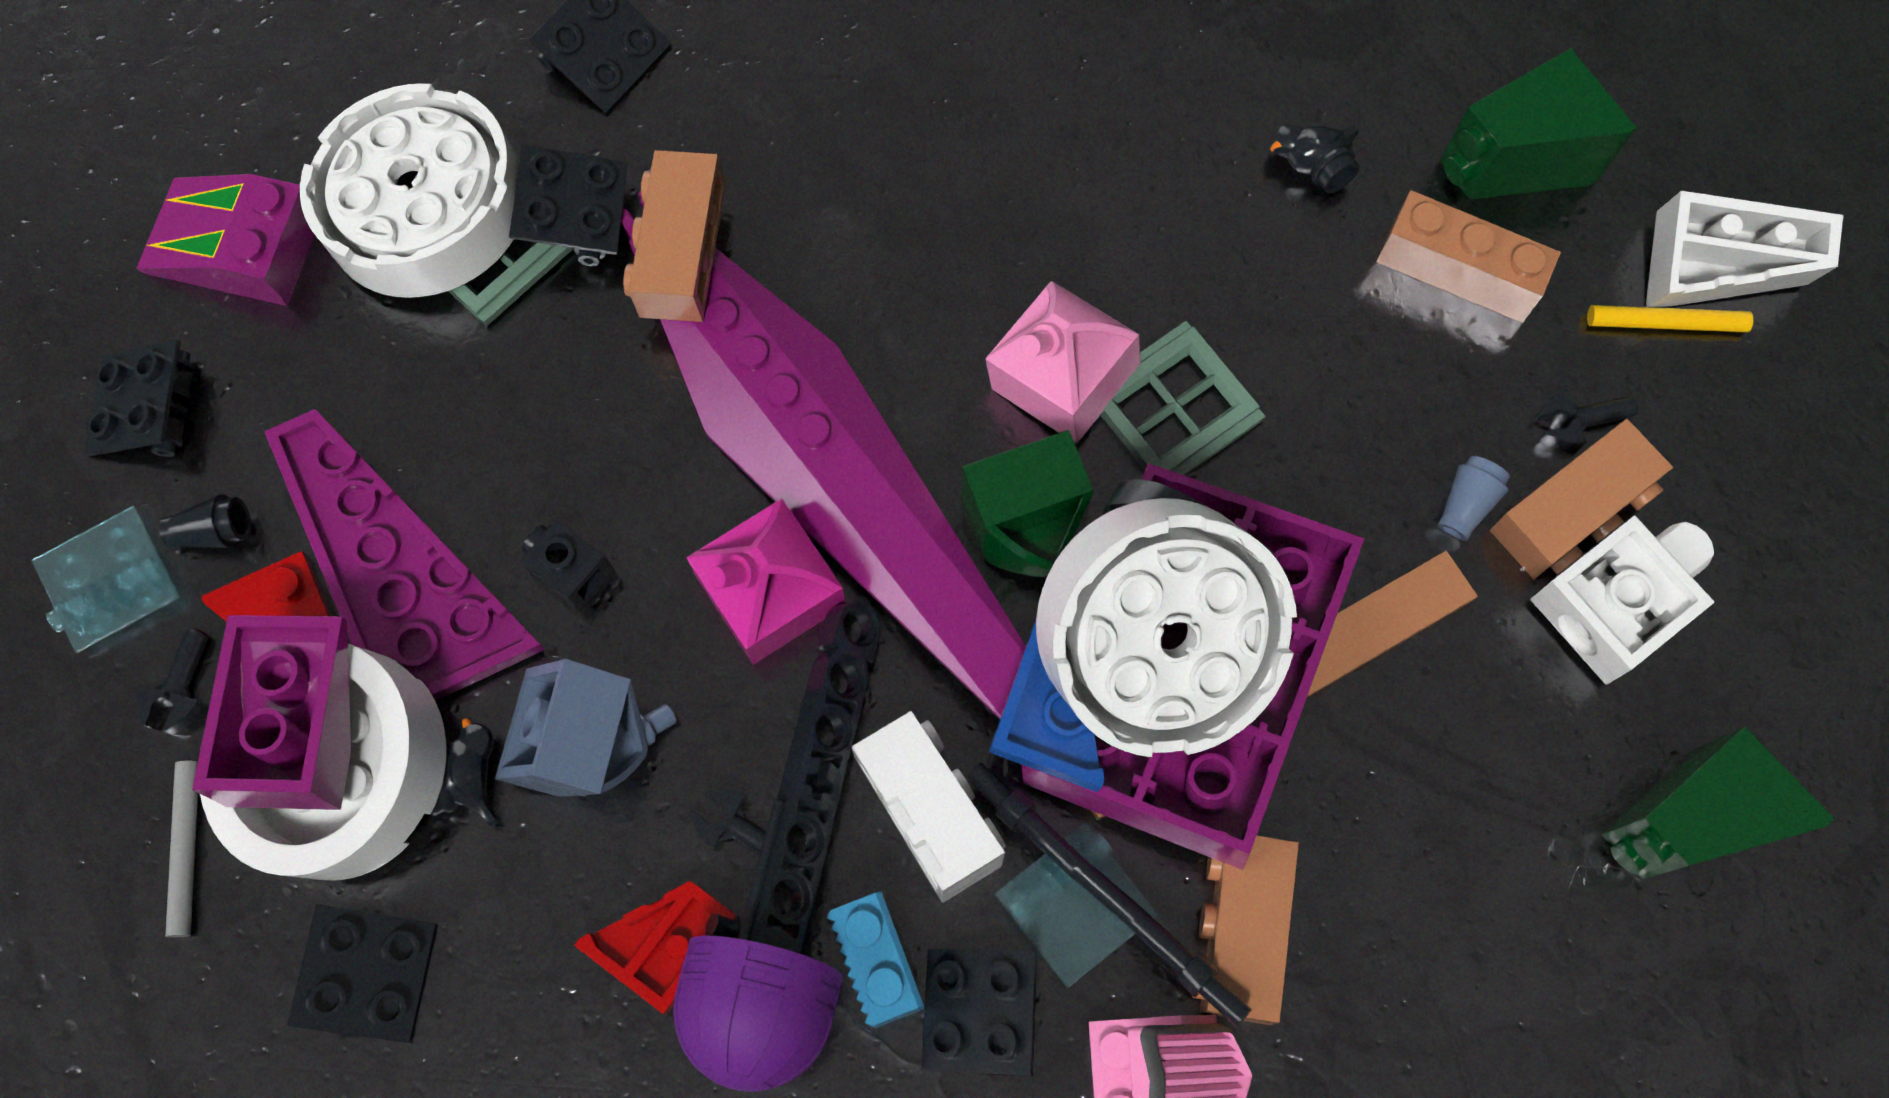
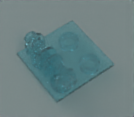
M134 506L31 560L53 605L54 610L46 613V618L56 632L59 633L65 630L76 653L180 597Z
M1084 823L1065 838L1075 850L1153 918L1159 915L1110 853L1113 850L1100 833L1095 835L1088 825ZM1046 854L995 893L996 897L1067 989L1135 934L1127 925L1068 876Z

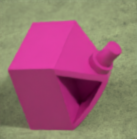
M783 498L686 557L695 577L753 665L822 622L828 611L834 606L846 603L843 587Z

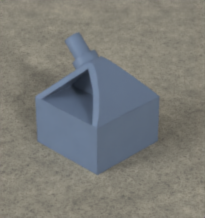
M569 659L527 668L495 779L558 797L602 794L620 784L637 769L646 758L648 746L655 742V735L676 723L675 715L666 704L661 705L645 716L639 714L632 681L629 678Z

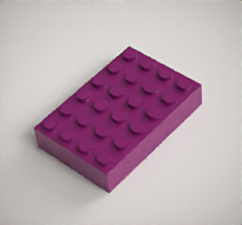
M1148 463L1142 480L1158 482L1181 491L1203 505L1219 512L1261 542L1279 562L1292 588L1297 617L1292 618L1289 649L1293 652L1290 667L1276 695L1260 715L1242 731L1215 747L1187 755L1184 751L1153 753L1152 757L1125 752L1095 735L1099 768H1103L1105 779L1098 793L1022 765L1023 784L1243 870L1365 538ZM1177 622L1172 625L1166 623L1162 626L1164 629V633L1161 636L1162 649H1174L1186 639L1188 632L1186 623Z

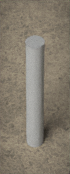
M197 761L175 762L165 937L191 936L198 793L193 791L192 788L198 764Z

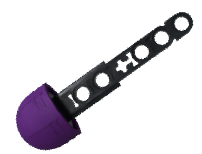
M855 600L834 606L828 611L824 619L817 648L823 650V652L812 664L777 800H774L738 938L722 936H696L691 938L680 973L673 1007L674 1024L679 1043L689 1061L698 1071L713 1082L730 1089L750 1092L764 1091L782 1086L797 1078L817 1059L826 1044L832 1027L843 975L835 968L821 961L802 955L869 680L867 664L873 663L880 636L881 624L879 616L875 609L865 601ZM847 613L853 614L859 621L861 632L857 641L851 640L845 632L844 618ZM835 663L843 667L847 674V688L843 693L838 692L831 683L830 672ZM821 716L828 718L834 728V739L830 746H825L821 743L817 736L816 727ZM821 758H824L826 762L820 764ZM811 775V783L817 786V793L815 795H812V787L805 784L806 776ZM795 824L802 828L807 839L806 849L800 857L795 856L791 852L787 842L788 833ZM780 881L788 885L792 894L791 907L784 915L776 910L772 899L775 886ZM767 925L783 926V929H768Z

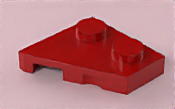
M303 551L201 596L203 603L226 622L228 615L333 616L311 560Z
M688 881L665 893L663 898L623 915L622 919L593 934L588 933L580 937L574 946L659 1012L667 1015L674 1006L675 992L690 939L696 936H706V924L713 914H719L736 921L739 917L693 882Z

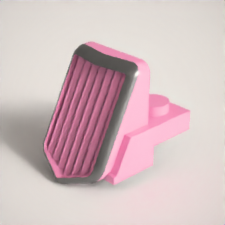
M1181 1015L1089 1022L1094 1098H1248L1253 1073L1232 1030L1225 1025L1218 1024L1216 1015Z

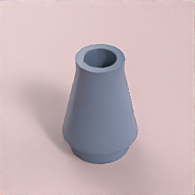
M1470 456L1466 465L1462 464L1457 468L1447 504L1438 527L1456 539L1467 541L1473 530L1508 493L1506 483L1510 478L1509 473L1490 460L1478 456Z

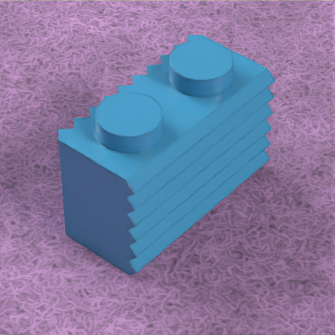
M875 892L830 910L827 919L833 925L831 930L837 936L835 941L841 947L839 953L845 958L844 965L850 970L848 977L854 981L852 988L859 993L856 999L863 1004L860 1011L867 1015L865 1023L873 1028H878L925 1009L882 892Z

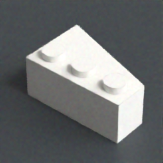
M1680 191L1661 207L1656 214L1645 307L1665 308L1808 285L1838 267L1843 215Z
M912 711L852 746L856 761L942 903L1002 866L1005 854L1003 849L1006 848L1003 839L988 817L983 820L971 802L975 795L958 768L951 772L940 755V752L945 750V747L928 720L920 724Z

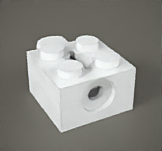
M1634 515L1552 580L1530 600L1607 685L1631 671L1714 603L1712 598L1693 579L1709 565L1714 555L1713 544L1705 531L1697 525L1688 522L1674 524L1654 537Z

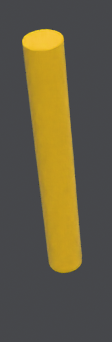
M1591 305L1587 313V323L1589 326L1750 332L1753 326V314L1751 311Z

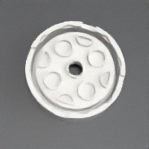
M420 83L396 86L369 95L344 110L323 130L318 137L322 145L314 156L311 165L304 164L300 181V201L304 217L310 229L341 268L353 280L372 291L395 297L411 298L430 296L452 290L473 280L491 267L514 240L509 238L520 161L493 114L480 101L460 90L457 94L434 90L431 84ZM409 171H418L417 177L412 181L413 188L409 189L406 185H397L401 175Z
M1148 499L1127 504L1102 515L1079 532L1064 548L1053 564L1042 588L1037 610L1036 636L1040 657L1049 679L1077 717L1096 736L1118 749L1140 756L1152 757L1153 753L1184 751L1187 755L1215 747L1232 738L1253 722L1268 706L1284 681L1291 664L1293 652L1289 649L1292 633V618L1297 617L1293 591L1285 572L1276 558L1261 542L1222 514L1207 506L1180 499ZM1177 622L1186 623L1188 632L1183 643L1174 649H1162L1161 636L1164 633L1162 626L1166 623L1168 625Z
M348 644L351 755L341 810L225 807L200 794L207 820L222 845L237 859L254 869L275 875L317 880H343L358 877L378 869L400 854L409 845L406 839L414 831L424 813L431 814L437 802L445 774L446 737L444 725L438 706L425 684L398 664V661Z

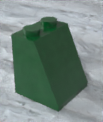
M1572 48L1469 106L1440 162L1444 166L1448 179L1454 185L1460 186L1469 199L1591 186L1600 180L1637 127Z
M1743 727L1696 748L1611 825L1602 836L1611 844V853L1615 860L1630 873L1638 874L1642 879L1824 828L1835 818L1746 727Z

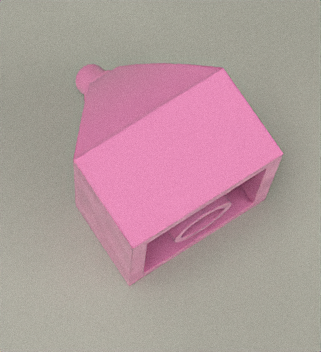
M1051 281L987 356L986 364L991 388L1055 431L1061 433L1069 430L1074 443L1077 444L1101 415L1106 405L1140 365L1139 334Z

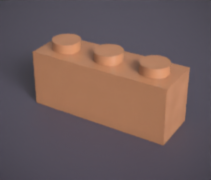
M654 150L651 171H644L641 181V196L643 203H645L642 217L635 218L632 230L633 246L636 249L634 263L626 265L623 279L624 293L626 296L631 297L640 318L703 322L726 187L718 154Z
M1410 190L1376 262L1523 323L1543 297L1561 252Z
M1625 419L1508 511L1489 531L1534 580L1548 568H1551L1559 575L1584 554L1578 548V544L1590 535L1597 543L1624 522L1617 514L1628 504H1631L1638 511L1660 494L1664 489L1657 481L1669 472L1673 466L1628 419Z
M1256 836L1243 870L1210 857L1207 859L1206 879L1215 881L1213 904L1204 903L1202 907L1199 938L1208 939L1206 959L1219 970L1216 976L1252 1009L1243 1021L1265 1025L1280 1023L1299 842ZM1199 994L1197 997H1194L1192 995V998L1201 999L1199 1013L1224 1017L1203 996Z

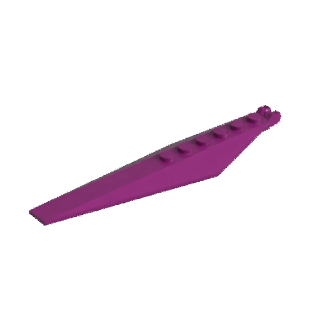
M640 191V192L638 193V194H639L638 197H639V199H640L639 202H640L642 208L644 209V204H645V203H643V201H642V196H641V191ZM622 207L620 229L629 239L635 255L636 249L633 246L632 240L634 218L627 209ZM715 248L703 322L660 319L707 437L774 502L783 498L803 530L1000 719L1026 647L1025 643L839 347Z

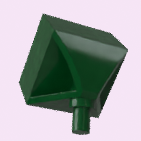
M1069 430L962 466L961 504L983 561L1014 573L1047 577L1064 548L1084 529L1094 492Z

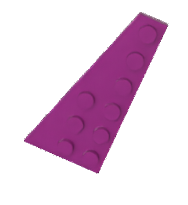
M316 409L264 431L340 617L347 620V634L352 645L398 661V664L425 684L435 701L545 650Z

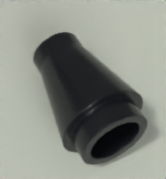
M219 494L174 515L164 516L159 522L160 538L168 548H234L240 541L246 540L251 533V517L245 503L238 497L229 498L224 494Z

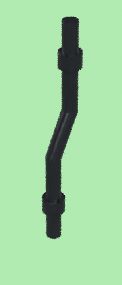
M979 763L970 771L966 780L997 808L995 815L1012 831L1019 829L1068 876L1127 925L1179 974L1176 980L1194 997H1197L1199 994L1203 996L1235 1027L1242 1023L1252 1009L1216 976L1219 970L1201 953L1195 957L1147 911L1086 860L1035 812L1036 804L1018 789L1013 792L983 763Z

